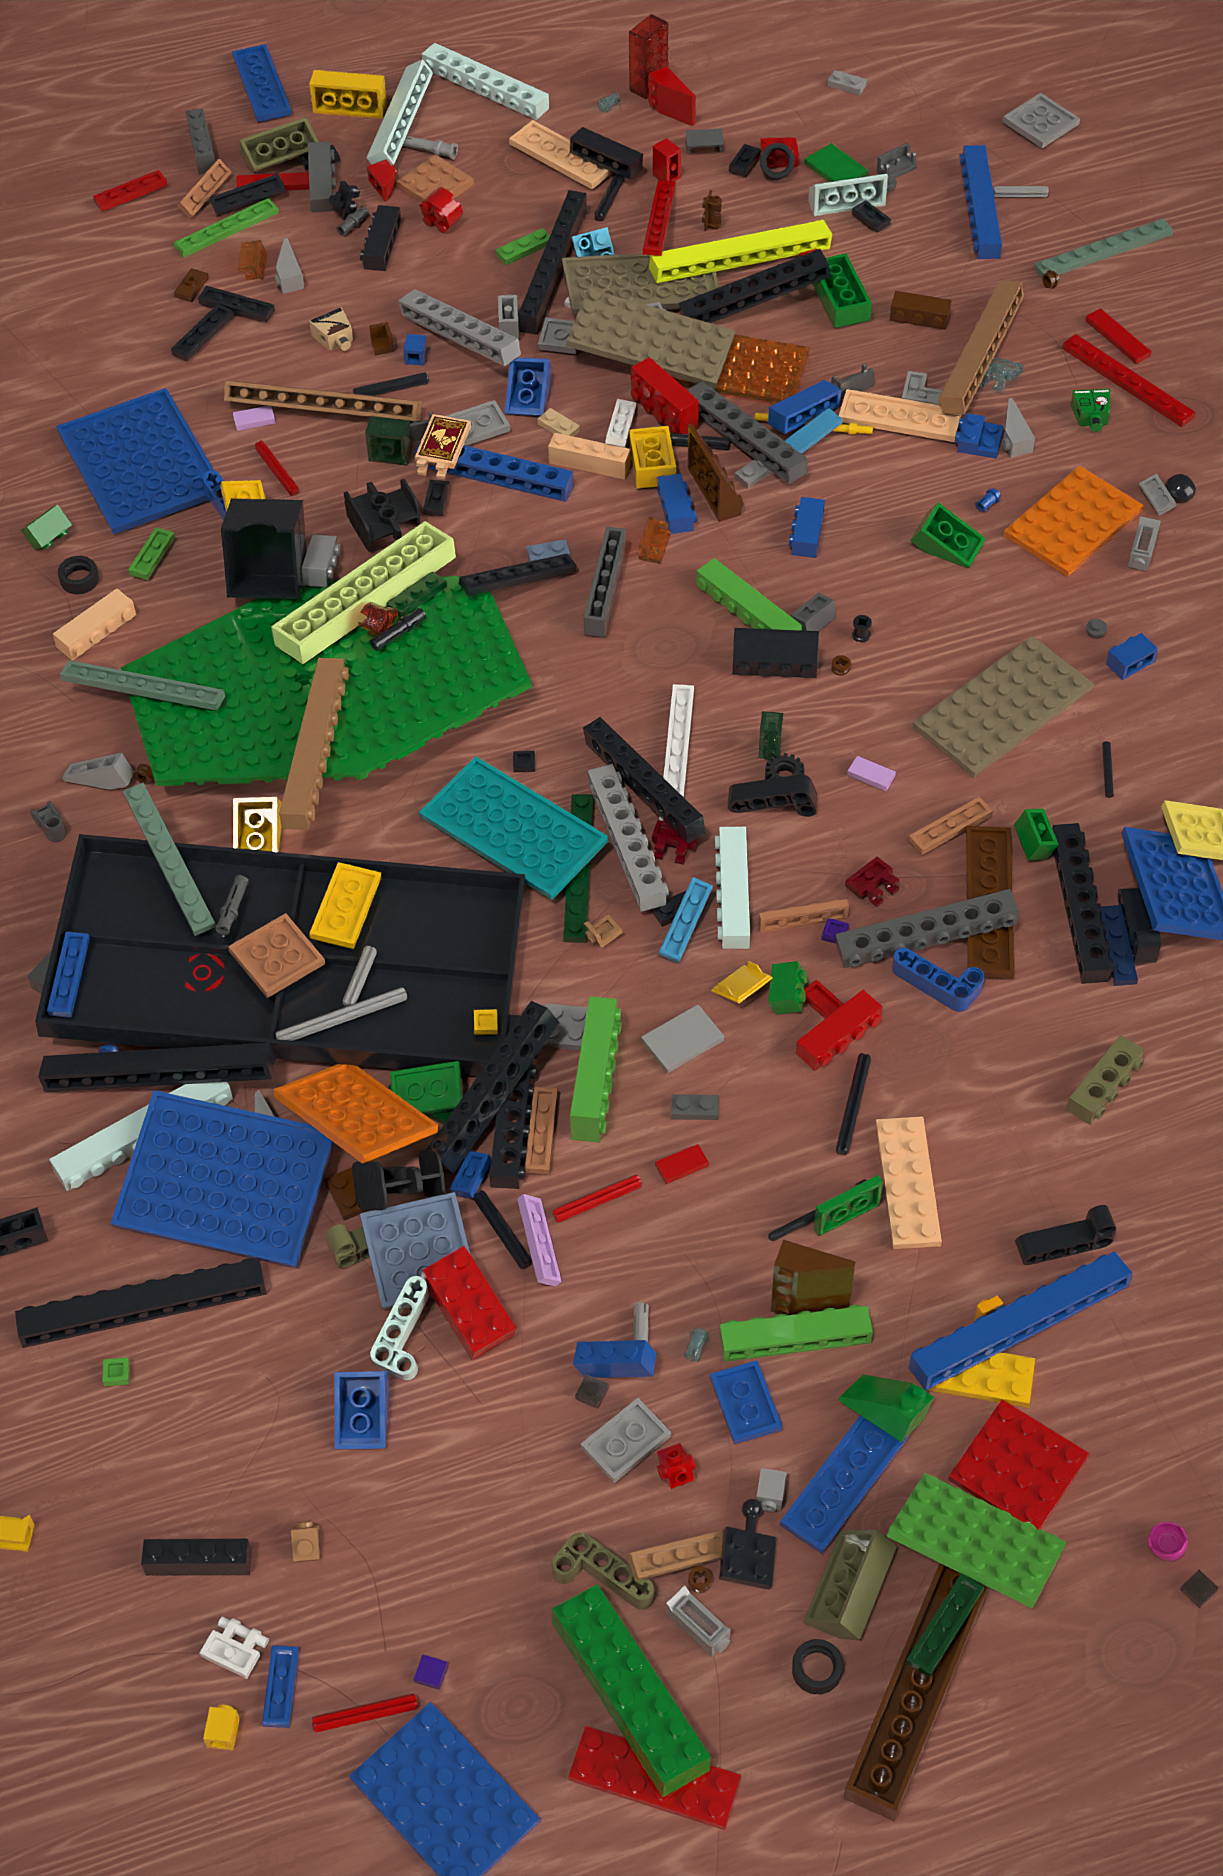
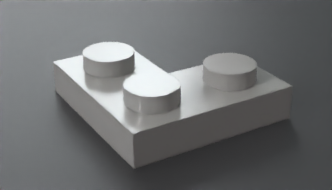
M908 371L902 399L941 405L938 399L939 394L943 390L925 387L927 373Z

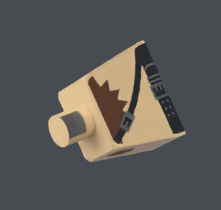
M342 307L309 320L312 337L328 350L340 347L343 351H346L351 347V342L353 341L352 328Z

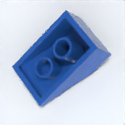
M517 357L510 362L505 415L541 416L545 412L552 374V366L549 359Z
M389 1371L334 1372L335 1449L386 1448Z

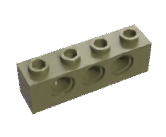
M1120 1035L1069 1097L1066 1110L1091 1125L1095 1118L1100 1119L1106 1110L1105 1106L1107 1103L1114 1102L1119 1094V1088L1121 1086L1126 1087L1132 1077L1131 1073L1133 1071L1137 1072L1143 1065L1144 1060L1142 1056L1144 1049Z

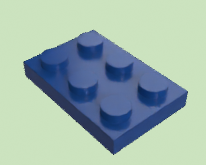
M757 1360L710 1374V1381L734 1444L782 1430L781 1421Z

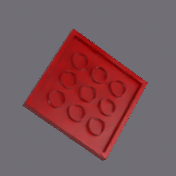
M1002 1399L954 1467L948 1480L972 1496L1010 1513L1011 1516L1021 1522L1033 1524L1039 1530L1043 1527L1087 1461L1090 1453Z

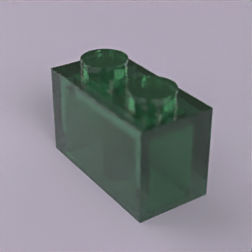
M762 711L759 759L770 760L772 756L776 758V754H781L784 713Z

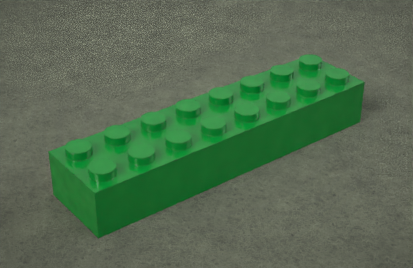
M596 1584L553 1607L552 1625L662 1797L707 1773L710 1770L711 1756L599 1585Z

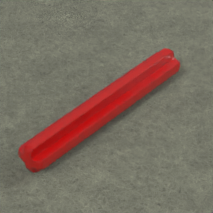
M262 440L256 442L255 450L289 495L294 496L298 494L297 484L266 443Z
M633 1175L553 1209V1217L556 1222H561L642 1187L641 1179L638 1175Z
M412 1693L313 1716L314 1732H321L416 1710L418 1708L417 1698Z

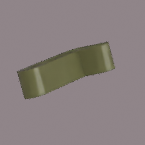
M338 1224L326 1232L327 1245L338 1268H347L369 1258L362 1227L348 1232L344 1224Z
M583 1532L574 1533L552 1560L553 1577L558 1583H570L583 1569L639 1610L648 1609L654 1602V1586L648 1578L635 1581L630 1565ZM578 1545H583L586 1547V1549L581 1552L574 1550V1548ZM598 1560H604L607 1562V1564L602 1567H598L594 1563ZM568 1565L570 1569L568 1571H560L558 1567ZM619 1575H624L628 1578L624 1582L615 1580Z

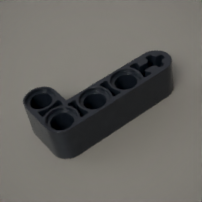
M793 775L738 783L729 787L728 809L735 813L794 805L797 813L801 816L810 817L816 814L817 791L811 778L807 775Z
M1140 888L1118 889V905L1122 907L1134 964L1157 962L1161 948L1160 932L1152 930L1151 921Z
M1098 1205L1088 1211L1086 1220L1023 1234L1016 1238L1015 1244L1023 1264L1033 1265L1104 1248L1113 1242L1116 1225L1108 1206Z

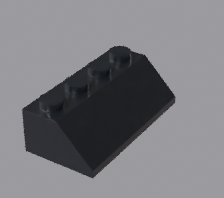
M734 628L732 675L816 678L819 631Z

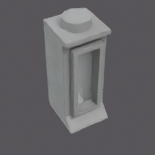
M1140 517L1128 567L1148 571L1158 536L1160 520Z
M685 1585L666 1603V1614L711 1657L717 1651L721 1653L728 1647L731 1629L727 1628L688 1591Z

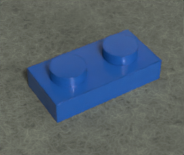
M469 1151L450 1187L451 1193L455 1192L457 1196L474 1198L491 1164V1156L485 1153Z

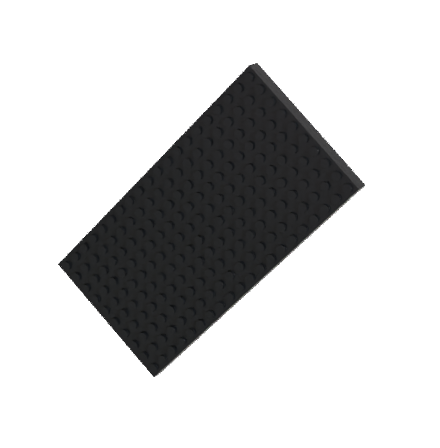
M79 834L35 1019L39 1037L159 1048L271 1043L275 1058L401 1070L459 1061L461 1075L478 1076L506 1037L525 890V874L174 843L215 922V926L218 924L220 910L225 906L235 877L242 875L249 882L237 910L238 917L233 921L229 934L221 935L215 928H212L194 936L146 840ZM338 862L381 873V880L354 949L310 938L311 928ZM286 913L325 959V964L267 998L231 955L228 946ZM65 933H88L90 940L72 1017L50 1016L47 1009ZM366 946L374 947L377 954L356 1003L400 987L406 991L407 999L405 1001L293 1041L276 1039L277 1031L346 1007L343 1005V998ZM200 954L191 962H189L190 957ZM207 954L218 957L223 962L224 969ZM199 965H206L211 969V976L203 981L197 980L193 976V970ZM200 967L195 972L198 978H205L209 974V970L205 967ZM224 975V979L218 987L205 991ZM186 982H187L190 986H192L196 991H192V990L186 988V987H185ZM497 1009L498 1034L474 1035V1010Z

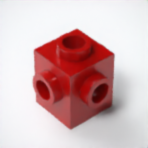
M681 1443L656 1451L659 1466H657L658 1474L662 1481H667L670 1489L694 1481L693 1469H696L694 1459L691 1454H686Z

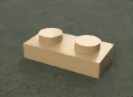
M549 408L537 418L538 425L553 434L559 433L574 437L580 432V425L552 408Z

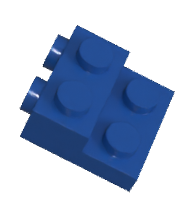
M965 413V417L960 418L958 430H961V432L957 431L955 443L958 444L957 452L996 459L1004 425L984 422L985 416Z

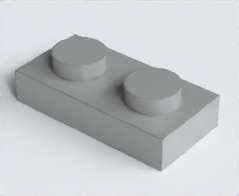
M834 70L828 79L827 86L860 96L867 86V79Z
M755 459L736 471L735 479L746 488H750L773 472L766 468L759 460Z

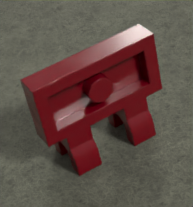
M657 820L652 833V842H656L654 857L655 859L662 860L666 845L677 847L675 863L684 865L687 850L695 849L698 838L687 844L665 821Z
M875 857L845 880V886L860 898L867 895L870 902L878 907L883 903V899L880 898L883 895V891L877 886L883 883L886 890L894 895L899 891V887L896 886L899 883V879L892 875V867L879 857Z

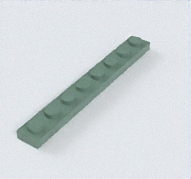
M1163 218L1034 264V270L1041 278L1048 270L1061 275L1172 236L1173 229Z
M70 660L60 673L61 681L216 711L225 698V692L222 689Z
M144 783L123 790L124 797L194 936L215 928V922Z

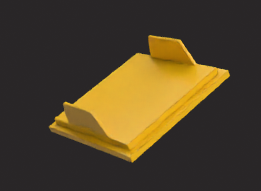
M747 961L748 966H741L713 987L711 991L736 1003H740L773 977L763 973L757 964Z

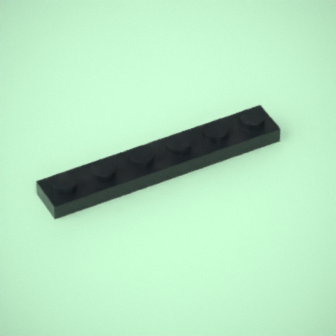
M562 554L459 577V585L470 596L576 572L577 565L568 554Z

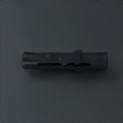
M418 607L409 615L402 616L394 625L369 640L371 647L379 651L403 633L410 632L416 624L426 619L425 612Z

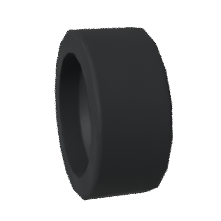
M773 143L763 150L760 156V166L766 176L772 179H782L792 171L795 157L787 145ZM774 150L783 151L788 158L787 167L781 172L771 171L766 163L768 154Z
M79 555L67 558L58 568L60 585L70 594H85L94 589L99 581L96 564L86 556ZM77 570L90 572L85 578L80 580L67 578L70 573Z
M812 1639L804 1642L797 1648L792 1661V1675L795 1683L802 1690L810 1694L822 1695L832 1691L838 1685L842 1677L843 1659L839 1650L832 1643L821 1639ZM811 1653H822L828 1656L833 1664L831 1676L823 1681H813L807 1678L802 1671L803 1659Z

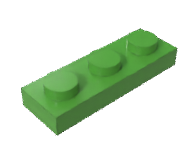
M541 228L496 249V256L505 265H509L545 248L550 235Z
M156 527L128 569L129 575L148 580L174 541V532Z

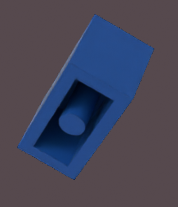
M1140 633L1134 637H1129L1118 646H1113L1108 652L1106 665L1121 680H1124L1154 663L1158 648L1143 633Z

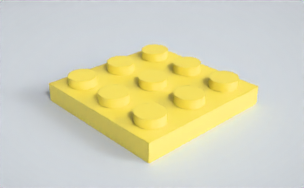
M1164 800L1161 808L1177 853L1223 860V809Z

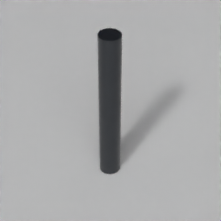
M1105 741L1102 743L1105 797L1111 798L1114 796L1111 743Z

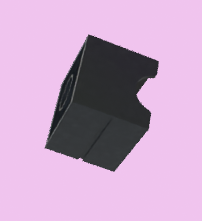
M231 498L221 526L227 597L299 599L303 587L301 567L307 553L303 500Z

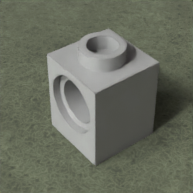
M761 1468L756 1500L761 1503L762 1510L768 1512L781 1511L786 1472Z

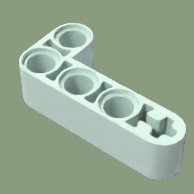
M413 1276L406 1281L370 1352L376 1367L383 1371H389V1374L402 1380H411L418 1372V1366L413 1356L402 1351L430 1295L428 1285L422 1277ZM421 1286L422 1291H416L414 1294L413 1289H418ZM406 1307L412 1308L410 1315L405 1317L400 1315L402 1309ZM398 1329L401 1331L397 1338H389V1333L392 1330ZM381 1352H389V1357L385 1361L377 1360ZM403 1362H410L411 1367L409 1370L404 1372L399 1370Z

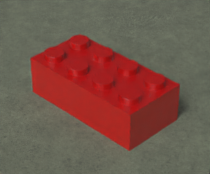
M650 357L631 367V396L635 401H638L659 423L668 426L670 433L688 434V425L690 424L696 430L698 429V399Z
M465 1245L422 1269L421 1277L426 1281L431 1296L471 1360L478 1358L515 1335L516 1326Z

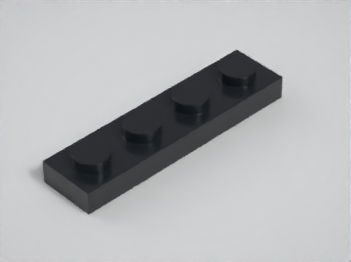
M275 174L210 197V202L218 217L267 198L285 193V187L279 174Z
M207 285L198 297L199 304L210 307L220 304L233 310L235 314L267 322L275 311L274 304Z
M217 304L171 348L172 355L188 361L234 317L233 310Z

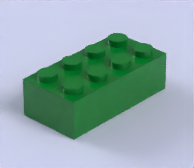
M847 253L826 257L829 262L831 277L816 282L813 286L833 327L838 328L870 321L872 302Z

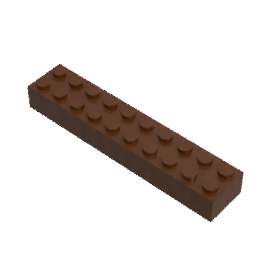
M939 1563L844 1792L843 1799L892 1821H895L989 1590L988 1586L979 1583L985 1587L982 1595L929 1678L907 1664L906 1661L961 1574Z

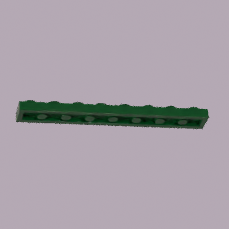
M572 794L571 814L591 826L593 819V795ZM590 861L566 885L563 942L586 943L585 932H587L584 923L587 922Z

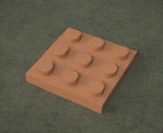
M436 154L397 180V187L421 203L438 187L450 191L454 195L452 197L454 199L474 185L472 177Z
M286 913L228 946L231 955L267 998L325 964V959Z

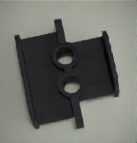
M405 479L400 480L401 489L387 494L378 492L372 482L366 483L367 493L352 498L348 491L344 492L347 517L368 552L372 551L371 542L390 535L394 537L395 541L400 539L402 533L398 524L412 519L416 526L420 525L417 498Z
M421 1151L419 1153L420 1169L415 1168V1166L382 1168L378 1161H368L363 1164L359 1161L354 1162L352 1173L358 1207L361 1210H385L388 1204L387 1194L392 1193L403 1194L424 1191L427 1198L444 1195V1173L438 1151Z

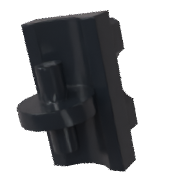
M340 181L338 192L329 197V204L333 206V210L341 214L342 220H346L349 214L356 211V203L352 201V198H358L360 190L356 185H348L346 181Z

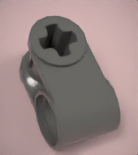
M48 801L47 805L37 810H30L36 825L41 828L49 841L60 842L66 837L62 818L51 801Z

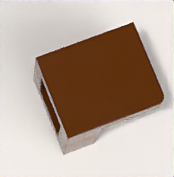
M388 322L370 325V340L375 356L394 352L392 333Z

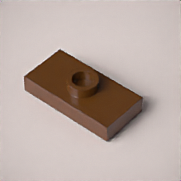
M191 268L174 291V296L192 302L208 280V273Z

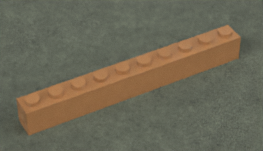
M1000 280L997 287L994 288L991 299H988L987 306L982 311L979 322H976L975 330L970 334L969 341L964 346L961 357H958L957 364L952 369L951 376L946 381L944 390L939 394L938 401L941 404L942 413H966L1024 298L1022 281Z
M233 380L225 381L224 401L408 421H420L422 401Z
M318 658L279 812L282 829L309 830L310 822L315 819L314 806L318 805L319 802L318 789H322V773L326 772V757L330 756V741L334 740L333 727L337 726L338 723L337 711L341 710V696L345 694L344 682L349 677V670L345 668L344 659Z

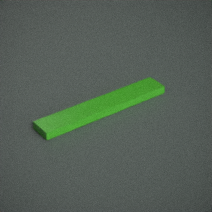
M267 198L174 242V248L183 257L189 256L278 214V207Z

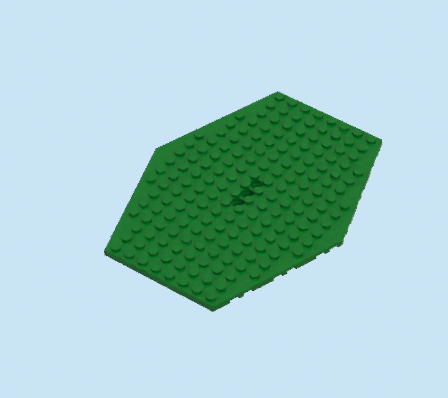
M461 576L442 577L446 580L447 587L418 606L425 612L426 619L416 624L413 630L403 633L379 651L371 647L369 640L394 625L400 618L388 610L387 606L304 664L275 646L271 626L338 581L331 580L328 582L327 587L303 585L299 599L257 598L121 667L122 671L222 689L225 692V698L217 711L129 694L156 786L183 785L185 782H196L197 785H204V781H218V784L252 783L254 780H265L266 783L273 782V779L288 780L318 658L344 659L345 668L349 670L348 680L344 682L345 694L341 696V710L337 711L338 723L337 726L333 727L334 740L330 741V756L326 757V772L322 773L323 778L334 777V780H342V777H355L356 780H361L368 777L369 772L377 768L381 770L391 760H399L425 746L426 741L434 737L436 739L442 737L443 732L448 729H456L482 715L481 712L489 707L495 708L499 706L500 701L506 698L512 699L532 688L531 680L491 591L468 596L459 585V577Z

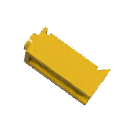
M30 1515L22 1520L21 1518L0 1516V1549L28 1552L34 1529V1522Z

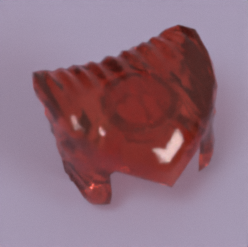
M370 601L360 611L367 618L363 622H358V624L369 631L367 633L368 636L379 635L395 622L398 610Z

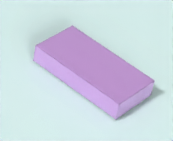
M271 406L233 412L237 431L275 424Z
M857 756L848 769L847 775L887 791L896 777V772Z

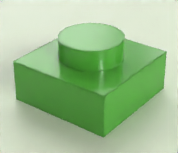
M128 1357L103 1359L104 1386L129 1385L130 1361Z

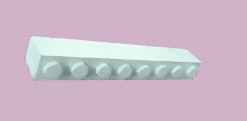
M423 59L406 66L368 153L367 159L371 165L385 159L391 165H394L433 74Z
M227 1082L185 1084L169 1093L223 1106L233 1100L231 1089ZM149 1105L49 1159L54 1173L66 1191L81 1186L83 1182L94 1176L101 1175L108 1168L121 1164L126 1158L133 1155Z

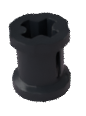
M858 615L854 618L853 626L855 629L853 630L852 638L856 642L864 643L869 640L871 635L869 629L872 625L871 618L866 615Z

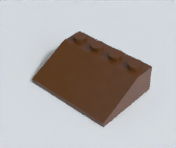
M692 424L688 425V470L719 522L740 516L741 506H743L742 496L738 495L735 491L733 481H729L726 469L721 467L717 454L712 452Z
M783 1240L774 1264L771 1312H775L776 1315L785 1314L788 1316L796 1315L803 1311L820 1312L827 1308L844 1309L849 1307L851 1304L856 1261Z

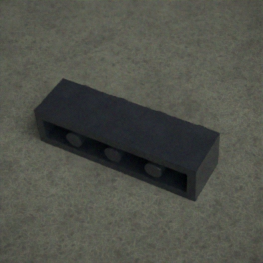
M584 127L570 137L571 154L630 180L642 170L643 153Z
M378 205L376 212H373L372 225H369L368 237H365L364 250L360 252V261H363L364 269L386 271L401 224L400 207Z
M144 1539L141 1565L146 1576L250 1575L252 1550L248 1539Z

